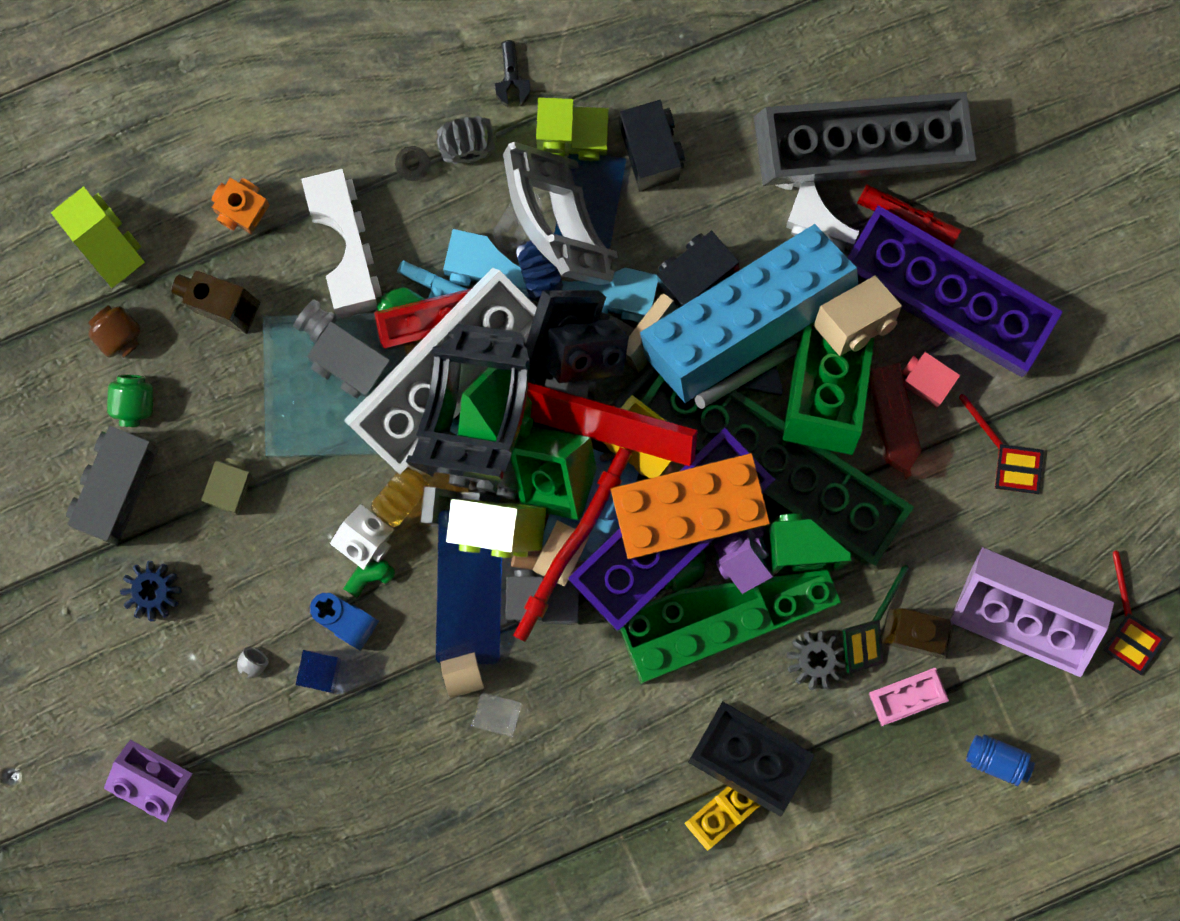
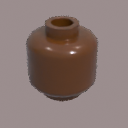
M107 305L88 322L91 326L88 332L90 340L108 358L118 354L125 358L139 346L135 339L140 334V326L121 306L111 308L110 305Z

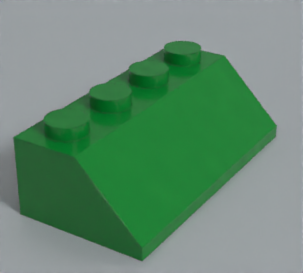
M802 514L780 515V518L777 519L778 521L773 522L766 532L773 575L799 574L821 570L839 571L851 561L850 552L811 519L802 520Z

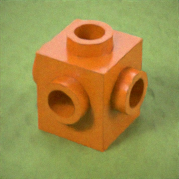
M229 178L226 185L221 183L211 199L214 202L212 208L219 215L216 219L219 223L233 231L238 226L251 235L270 205L266 198L257 194L260 189L244 178H241L240 182ZM242 202L239 206L234 207L236 203Z

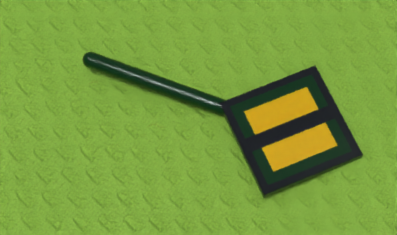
M908 565L902 566L872 621L843 629L848 674L884 663L880 620L909 570Z

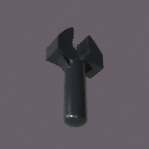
M506 40L501 44L505 77L501 82L495 83L496 97L503 105L509 107L507 91L511 88V84H514L515 88L520 92V106H522L531 93L530 81L523 80L518 76L516 45L514 41Z

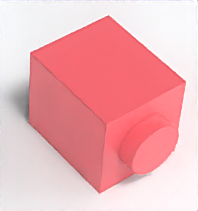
M924 352L920 359L913 356L902 371V374L907 377L902 386L937 409L960 375Z

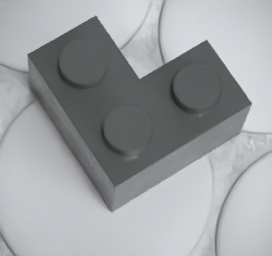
M514 570V576H507V623L519 624L526 612L524 606L530 595L534 597L543 580V577H536V572L532 570ZM569 580L565 587L557 583L546 603L549 607L544 617H539L536 624L578 625L579 591Z

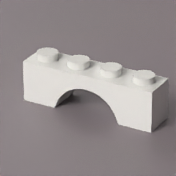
M343 169L302 178L312 222L332 227L342 235L346 242V250L341 263L326 276L337 319L377 310L376 298L381 297L382 293L377 276L370 277L367 265L374 264L369 243L361 244L359 233L365 232L361 211L353 212L351 201L357 199L353 180H345Z

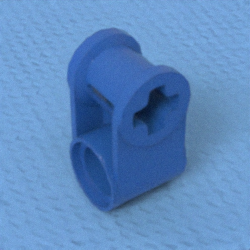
M331 593L316 595L310 604V613L316 622L334 632L335 636L359 651L363 649L380 622L352 604L351 606ZM329 599L333 600L332 608L336 610L333 617L326 615L322 619L319 616L321 610L317 607L320 602L327 603Z

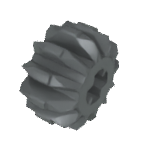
M476 116L473 118L455 119L453 122H446L437 130L438 149L445 162H452L454 164L465 162L467 164L471 161H478L481 158H488L497 150L496 134L488 118Z
M824 630L818 631L816 642H814L810 631L804 632V639L807 645L805 646L800 640L794 639L792 644L800 653L787 652L786 655L788 659L798 660V664L787 668L789 673L795 672L798 669L801 670L802 673L795 680L798 685L804 682L806 677H810L809 690H815L817 678L820 679L823 689L829 688L830 684L826 675L828 674L833 680L839 681L841 675L833 668H846V662L836 660L835 657L844 654L845 648L841 647L833 651L831 647L837 642L838 638L832 636L827 643H824ZM810 652L812 654L822 652L825 656L822 661H826L824 668L821 666L811 668L808 664L811 659H807Z

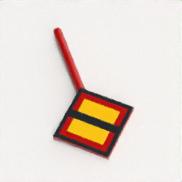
M961 394L959 396L961 402L999 449L994 489L1039 495L1044 450L1004 445L966 395Z
M1115 550L1112 554L1125 618L1103 651L1139 675H1142L1166 638L1132 616L1120 553Z

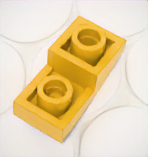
M727 786L684 824L708 851L761 805Z

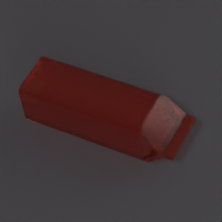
M900 363L870 369L867 391L884 460L904 473L905 480L912 476L911 467L921 452V446Z

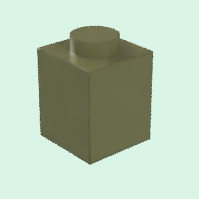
M226 458L225 463L215 461L201 501L207 505L239 515L253 476L245 471L246 464L230 458Z

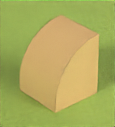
M557 520L532 571L545 576L554 557L575 529ZM589 536L565 567L558 584L565 587L568 577L571 575Z
M475 652L440 662L443 679L450 698L484 689Z

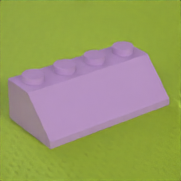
M982 547L965 582L951 620L959 627L1081 677L1108 629L1114 602Z

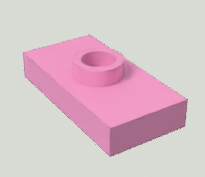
M936 667L869 692L881 726L949 701Z

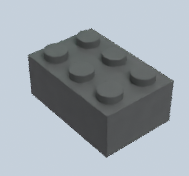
M109 426L107 433L102 431L94 447V451L98 452L93 465L88 464L82 474L80 484L84 485L81 494L79 498L74 497L68 507L66 517L70 518L67 525L118 547L159 449L149 441Z

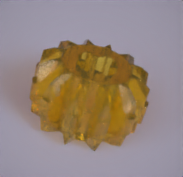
M407 467L401 474L396 472L372 501L371 510L384 523L387 522L392 527L398 526L421 500L424 494V487H429V483L422 478L423 476L419 472L413 471L410 467Z

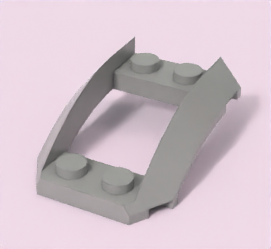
M515 141L508 144L503 153L510 198L517 218L532 243L557 267L561 276L595 285L612 282L614 271L610 270L612 260L618 258L617 251L607 249L592 226L586 209L582 187L575 184L573 170L579 168L578 161ZM533 187L549 191L554 216L563 236L554 234L546 223L537 204Z

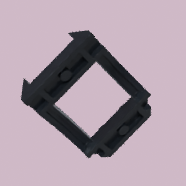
M458 324L448 333L450 338L444 344L432 349L431 353L434 356L430 391L424 414L416 433L418 442L413 455H408L406 463L432 477L435 472L487 480L496 487L502 481L518 439L525 411L530 370L525 339L521 332ZM461 363L511 370L507 405L496 442L449 435L457 404Z

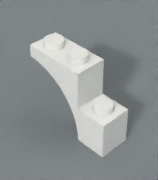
M814 182L776 185L787 190H792L793 186L800 188L786 228L792 229V235L796 236L813 224H816L841 252H844L845 249L852 251L859 231L843 224L829 212L820 199Z

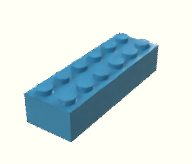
M813 224L641 331L640 336L644 356L686 403L815 322L821 305L859 285L857 267L816 224Z

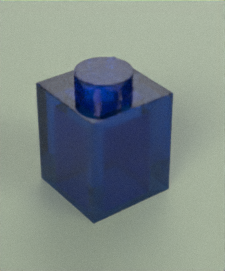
M303 650L295 685L334 694L341 659Z

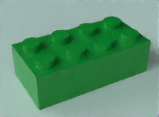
M815 322L799 331L783 440L853 455L862 433L875 337L871 338L860 350L855 352L850 350L839 356L814 327Z

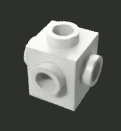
M360 504L345 519L330 544L364 570L373 559L379 562L388 552L391 545L387 541L394 529Z

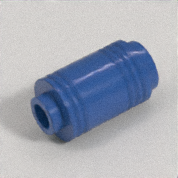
M985 734L982 737L979 735L974 737L966 756V761L971 763L972 768H976L1015 786H1019L1021 781L1027 783L1035 766V763L1030 761L1031 753L1022 751L1017 747Z

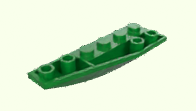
M828 570L772 577L743 594L734 582L682 589L648 603L620 631L640 684H643L840 604L841 601Z

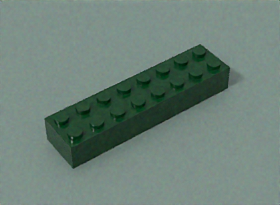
M659 374L642 400L643 404L665 421L697 430L695 454H698L715 436L726 428L775 479L774 483L762 494L765 500L787 514H802V520L811 519L850 552L852 557L871 569L876 567L914 506L827 449L784 441L785 422L736 390L701 409L696 405L695 397L684 403Z

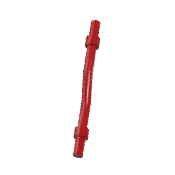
M620 447L607 472H602L597 482L600 486L583 518L554 557L534 597L530 595L524 606L526 612L513 634L514 637L526 642L538 618L544 617L549 607L546 603L565 567L594 528L611 495L610 489L620 486L622 482L620 477L633 453Z

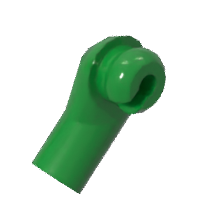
M381 559L379 562L373 560L364 570L357 566L343 589L358 598L368 582L379 580L384 584L389 583L394 578L395 570L386 560Z

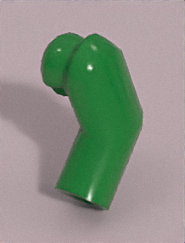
M401 287L382 295L380 302L377 304V309L381 311L426 299L408 288Z

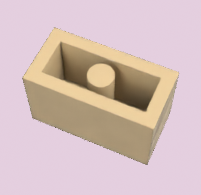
M875 275L821 305L814 327L835 352L841 356L850 350L854 352L860 350L871 338L878 334L884 336L891 332L897 325L896 319L902 305Z

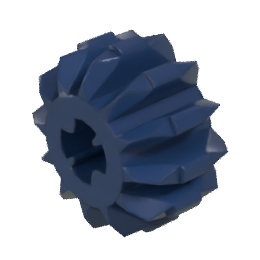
M531 240L517 247L516 255L528 296L531 299H540L542 290H562L563 284L559 270L537 249Z
M147 561L146 573H144L139 565L133 566V570L138 577L134 579L129 575H125L123 580L132 584L131 589L124 588L120 590L121 595L132 596L131 599L126 601L124 607L129 610L137 606L134 617L141 619L147 610V617L150 622L156 621L157 609L164 618L169 617L170 614L165 605L168 603L170 606L177 608L179 602L170 597L171 594L182 593L181 587H170L172 583L177 581L178 575L172 573L165 577L168 571V566L165 564H161L155 573L153 561ZM148 583L153 586L158 584L159 586L155 591L157 597L154 600L148 596L144 598V594L148 591L146 587Z

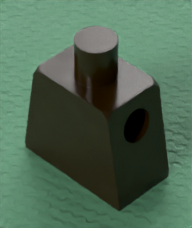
M195 271L192 279L179 274L175 278L171 289L172 294L182 297V303L193 312L245 334L248 333L261 303L243 287L200 271Z
M904 608L888 609L882 635V644L947 659L954 623L949 619Z

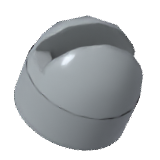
M246 647L238 658L237 668L240 674L243 671L247 673V678H256L263 673L269 661L260 650Z

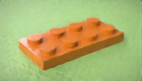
M752 453L610 489L628 560L770 524Z

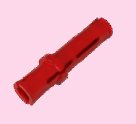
M866 184L857 202L858 205L875 211L879 205L952 248L962 230L934 217V213L929 210L926 213L889 194L879 191L869 184Z

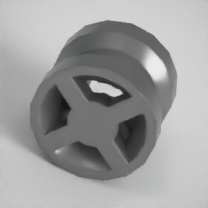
M313 299L300 313L293 327L299 332L305 331L308 333L310 340L316 343L329 322L335 323L337 316L332 312L322 310L321 304Z

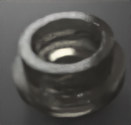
M409 146L403 148L397 154L395 168L403 179L418 181L427 175L430 169V160L423 149ZM410 159L418 160V168L409 170L406 167L407 161Z

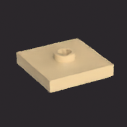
M664 293L660 295L629 336L626 360L630 367L638 373L649 363L644 356L640 332L678 309L674 300Z

